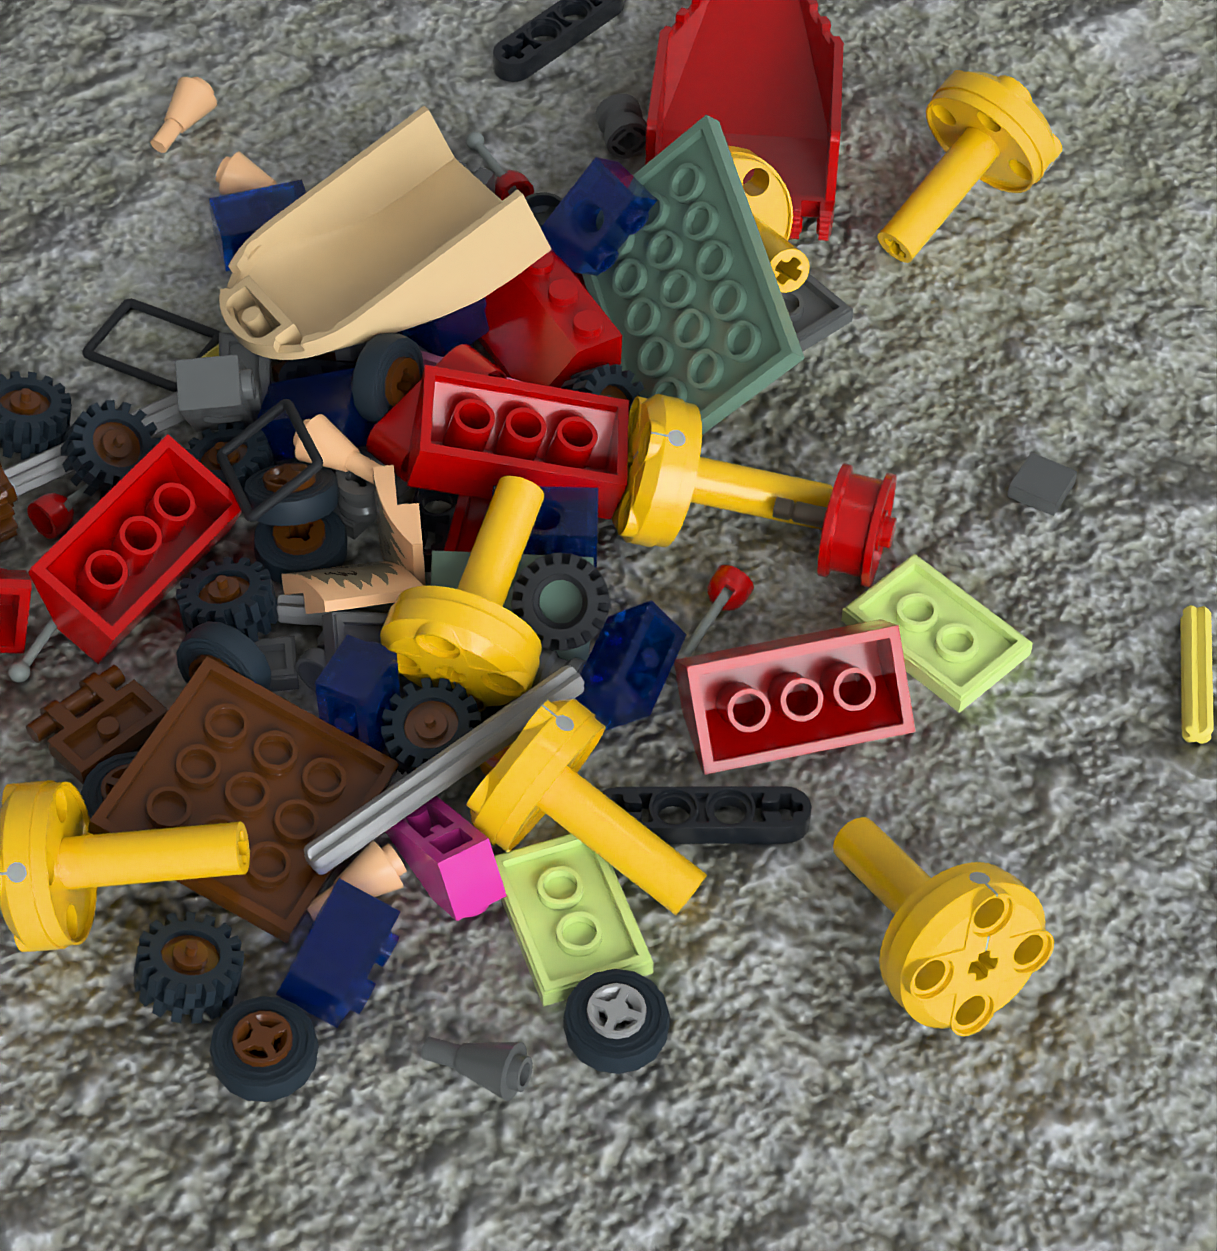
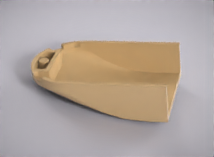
M422 106L266 222L245 241L228 265L232 274L227 288L220 289V309L225 323L238 342L252 353L278 360L309 358L368 342L377 334L397 333L438 319L475 303L512 280L552 249L524 195L517 189L503 201L454 157L429 109Z

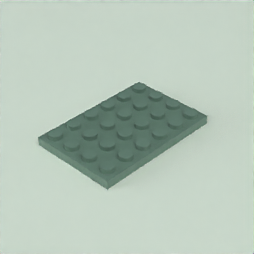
M705 115L568 228L587 291L622 334V371L630 370L635 374L631 383L641 381L645 389L639 392L640 397L650 398L655 394H662L681 398L687 403L697 405L701 414L702 435L805 359L718 120Z

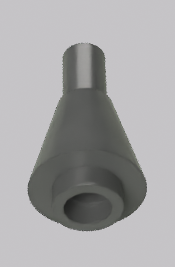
M428 1037L422 1047L423 1060L455 1068L458 1073L505 1101H510L517 1091L523 1092L528 1086L532 1075V1058L527 1056V1049L523 1042L463 1043L460 1045Z

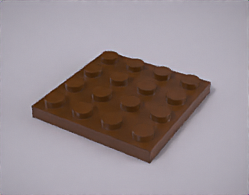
M207 656L89 821L88 832L95 835L243 822L247 830L250 849V862L246 874L175 881L288 944L306 916L310 904L320 894L337 867L335 866L326 874L319 875L305 859V846L385 791L396 775L399 764L394 759Z

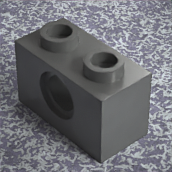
M237 354L175 360L179 412L196 432H201L208 428L210 430H219L218 425L227 423L229 429L233 428L235 422H243L244 426L247 427L256 421L255 411L263 410L260 380H255L253 370L247 369Z

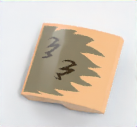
M394 465L374 466L373 478L378 535L383 560L404 567L423 586H426L419 503L397 505Z
M388 561L281 574L284 595L303 593L306 614L395 603L398 595L404 590L423 586L407 569Z

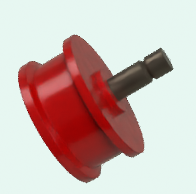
M843 463L838 472L827 508L799 501L794 503L793 500L777 497L773 509V517L788 521L792 519L793 522L822 528L817 564L818 576L827 578L831 571L861 577L862 586L870 588L874 582L884 548L890 549L894 538L897 518L891 517L897 476L896 474L887 473L884 479L855 474L853 472V465Z

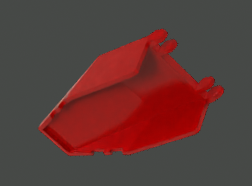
M692 0L688 9L681 7L676 13V20L673 26H665L659 33L647 117L645 165L705 115H708L720 122L728 146L752 151L771 165L782 178L789 191L793 206V223L789 239H799V234L802 232V217L817 218L816 234L818 235V240L829 241L834 219L841 134L844 42L840 36L832 35L830 31L831 22L827 16H820L818 13L817 0ZM755 168L745 175L743 184L753 177Z

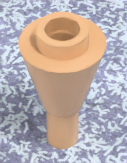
M199 77L179 78L164 118V124L150 142L155 150L160 153H166L180 133L185 132L217 107L213 88L205 80Z
M240 151L236 152L232 157L226 156L220 163L215 180L220 183L219 192L221 195L266 203L272 202L282 208L288 207L301 197V195L278 185L273 178Z
M319 414L312 419L303 421L323 459V467L343 472L350 471L374 485L373 467L382 465L361 454L359 449L325 415ZM295 432L293 445L295 446L296 459L312 463L297 432Z
M373 840L333 882L334 885L314 898L307 909V913L313 922L317 924L346 904L351 906L404 888L400 876L406 873L407 870L389 843L380 848Z

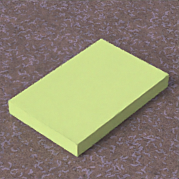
M916 554L910 556L842 609L841 621L847 626L879 619L899 625L906 672L959 713L1031 655L1033 642Z
M571 833L494 856L507 895L501 901L543 1007L567 1000L579 982L596 972L620 969L634 971L642 976L653 974L654 962L612 865Z

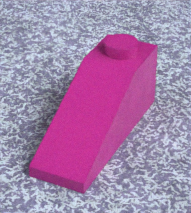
M435 796L385 831L432 900L456 921L464 917L479 915L490 904L507 896L489 838L438 796Z

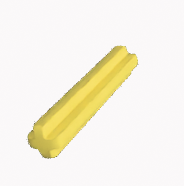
M1190 605L1183 609V616L1180 619L1182 737L1189 743L1197 741L1204 744L1210 741L1211 733L1214 730L1211 612L1207 607L1197 608Z

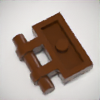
M112 665L99 675L95 672L91 673L79 682L80 688L60 702L55 699L40 709L41 715L26 725L28 734L36 743H40L52 733H55L54 736L47 740L50 754L82 784H84L86 776L102 761L117 754L132 752L145 743L168 711L135 679L116 691L115 689L126 682L124 674L116 665ZM92 705L94 706V708L86 712L84 715H82L79 718H76L79 714L87 710L89 707H91Z

